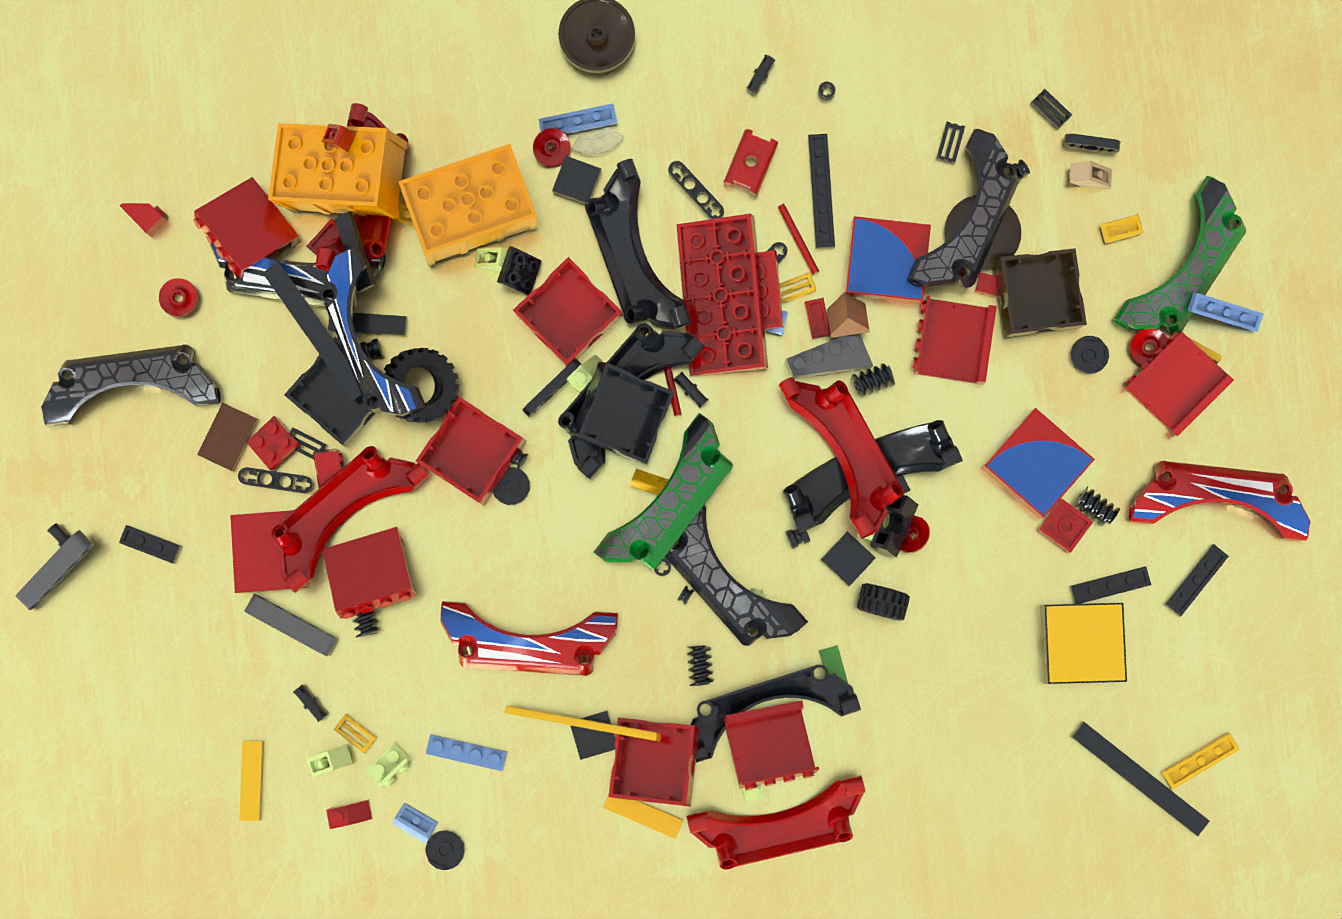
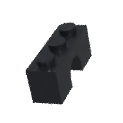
M903 495L889 506H886L890 516L889 524L886 529L879 528L874 534L870 546L881 554L897 558L919 504L909 496Z

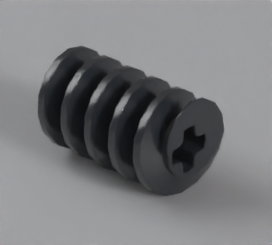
M884 363L881 364L880 369L878 366H874L873 372L869 368L866 369V375L860 371L859 378L856 374H852L851 377L858 397L859 392L866 396V389L873 393L874 386L878 390H881V384L888 388V381L895 385L892 370L889 365L887 367Z
M1087 486L1078 497L1075 507L1083 505L1081 512L1088 509V517L1095 514V522L1101 518V526L1106 523L1109 525L1118 515L1120 508L1117 507L1113 510V503L1107 505L1108 500L1106 498L1100 501L1101 494L1094 496L1095 490L1091 489L1087 492Z
M371 611L354 615L357 618L353 620V623L359 624L354 628V631L360 632V634L355 636L356 638L373 635L376 631L380 630L379 627L373 626L378 622L377 619H372L377 614L376 612Z
M705 645L688 646L687 648L692 649V651L688 652L687 656L693 657V659L688 661V664L693 665L688 671L694 673V675L689 676V679L695 681L690 686L709 685V683L714 681L713 678L708 677L713 674V671L707 669L712 666L711 662H707L708 659L712 658V655L706 654L707 651L711 650V647Z

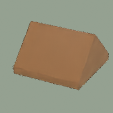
M844 292L827 309L831 338L870 332L866 304Z

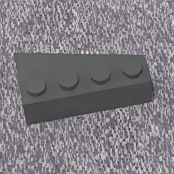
M860 334L841 336L786 358L785 361L789 373L794 379L865 370L873 367Z

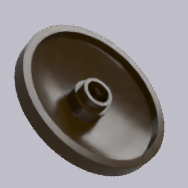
M579 0L567 9L561 19L558 32L559 42L563 54L575 67L586 72L603 73L617 68L629 57L635 42V27L629 12L615 0Z
M976 195L963 199L951 210L944 225V242L948 241L964 224L972 210ZM1010 205L980 272L995 270L994 261L1000 257L1013 256L1020 245L1021 224L1017 214Z

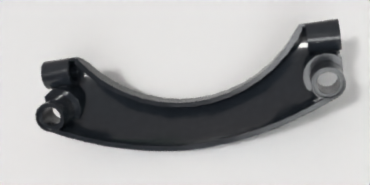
M943 420L906 428L875 439L896 477L918 472H939L963 461L957 446L953 444ZM837 457L813 469L783 490L800 533L824 523L840 505L850 499L846 476Z

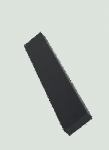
M827 134L808 135L815 249L835 248Z

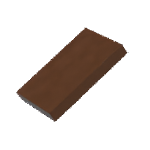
M222 402L197 455L230 471H234L247 444L246 442L249 440L259 419Z

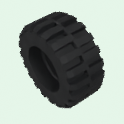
M414 348L400 352L399 355L390 359V364H386L384 368L385 374L397 381L404 383L407 373L412 368L423 367L430 372L435 384L431 399L425 403L426 409L415 414L396 415V417L406 419L408 422H431L436 420V418L443 417L446 411H450L453 407L451 403L456 401L458 397L455 395V391L459 390V384L455 383V379L459 378L457 373H453L452 369L455 367L452 363L447 362L448 358L445 355H439V351L434 349Z

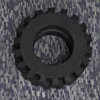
M866 583L862 584L857 608L867 613L901 621L905 619L910 596L894 589Z

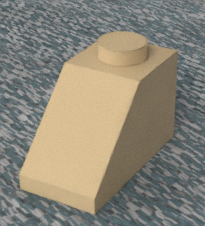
M1093 161L1071 163L1069 172L1070 183L1082 187L1111 188L1112 169Z

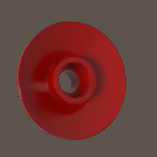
M544 129L534 139L533 154L545 166L560 165L563 163L565 155L568 156L570 153L569 138L559 129ZM548 143L553 144L551 149H547Z
M182 278L167 281L159 292L161 308L167 314L176 317L190 313L195 308L198 299L197 291L193 284ZM182 295L183 300L178 302L177 297Z
M1142 329L1137 332L1130 343V352L1133 359L1140 365L1147 359L1151 361L1155 357L1153 353L1161 345L1165 347L1169 343L1167 336L1158 329ZM1148 343L1153 345L1151 350L1146 349Z
M919 516L913 517L900 551L914 553L926 545L930 537V527L923 518Z

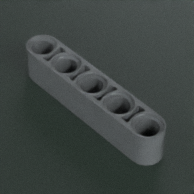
M81 530L75 532L16 594V598L29 611L34 609L87 554L94 544Z
M253 594L244 610L247 614L325 656L329 655L337 638L256 594Z

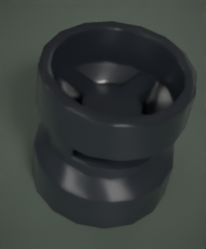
M378 338L372 339L369 343L365 341L360 343L369 360L371 357H383L382 347Z
M798 528L785 531L792 549L797 548L801 543L811 542L807 530L802 533L799 532Z

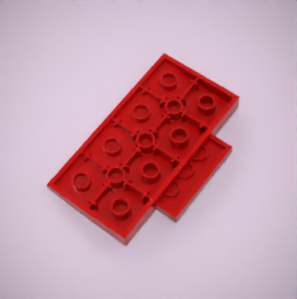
M751 213L676 224L683 300L692 321L690 324L685 325L686 333L690 336L693 335L705 346L689 364L690 376L767 369L768 359L765 330L784 328L777 251L758 252L755 218Z

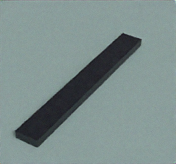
M277 262L262 272L350 399L354 401L361 396L345 355L281 264Z
M1084 721L1071 736L1196 836H1199L1210 822V820Z

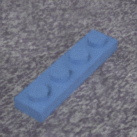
M613 103L538 119L541 131L547 128H556L565 134L617 124Z
M1193 292L1187 310L1258 332L1263 313Z
M430 734L426 754L503 771L507 751Z

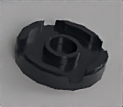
M1084 336L1078 339L1072 345L1069 353L1073 367L1084 374H1095L1101 371L1109 360L1107 345L1095 336Z
M508 467L492 492L499 502L506 505H517L528 497L530 481L521 469Z
M442 830L430 837L427 841L425 852L432 866L440 870H449L458 866L464 858L465 845L461 836L454 831Z

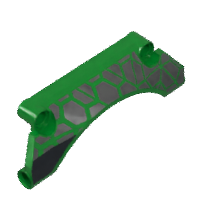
M1211 176L1205 177L1195 192L1201 212V225L1198 240L1190 257L1181 269L1161 286L1148 293L1126 300L1113 319L1116 324L1125 329L1129 327L1133 329H1159L1163 325L1171 334L1175 331L1179 333L1184 330L1194 314L1187 311L1193 292L1202 295L1207 294L1246 234V227L1242 218L1234 214L1237 208L1225 183Z
M698 413L685 430L682 450L677 465L667 484L653 502L634 519L608 532L593 553L605 562H632L636 558L651 570L656 569L660 565L663 558L733 467V463L717 450L720 443L714 424L708 418Z

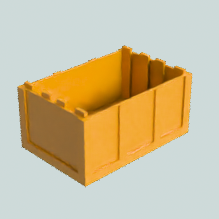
M278 123L269 201L291 212L298 213L299 211H313L323 214L353 212V214L364 217L366 215H379L399 218L400 186L398 181L402 179L404 155L408 142L387 128L344 126L356 134L349 152L321 142L328 125Z
M511 144L398 181L428 266L435 264L436 261L459 253L461 255L468 253V250L494 241H503L505 237L526 230L532 231L537 229V216Z

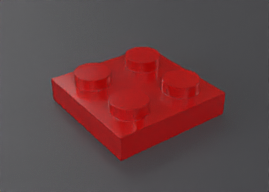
M273 416L246 442L271 471L300 445L276 416Z
M1061 498L1038 531L1065 551L1071 553L1093 521Z

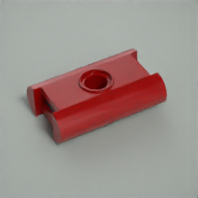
M745 129L723 183L730 187L733 183L750 190L749 195L757 196L778 142L772 138L769 142L752 135L753 130ZM753 159L756 165L750 167L746 164V160Z

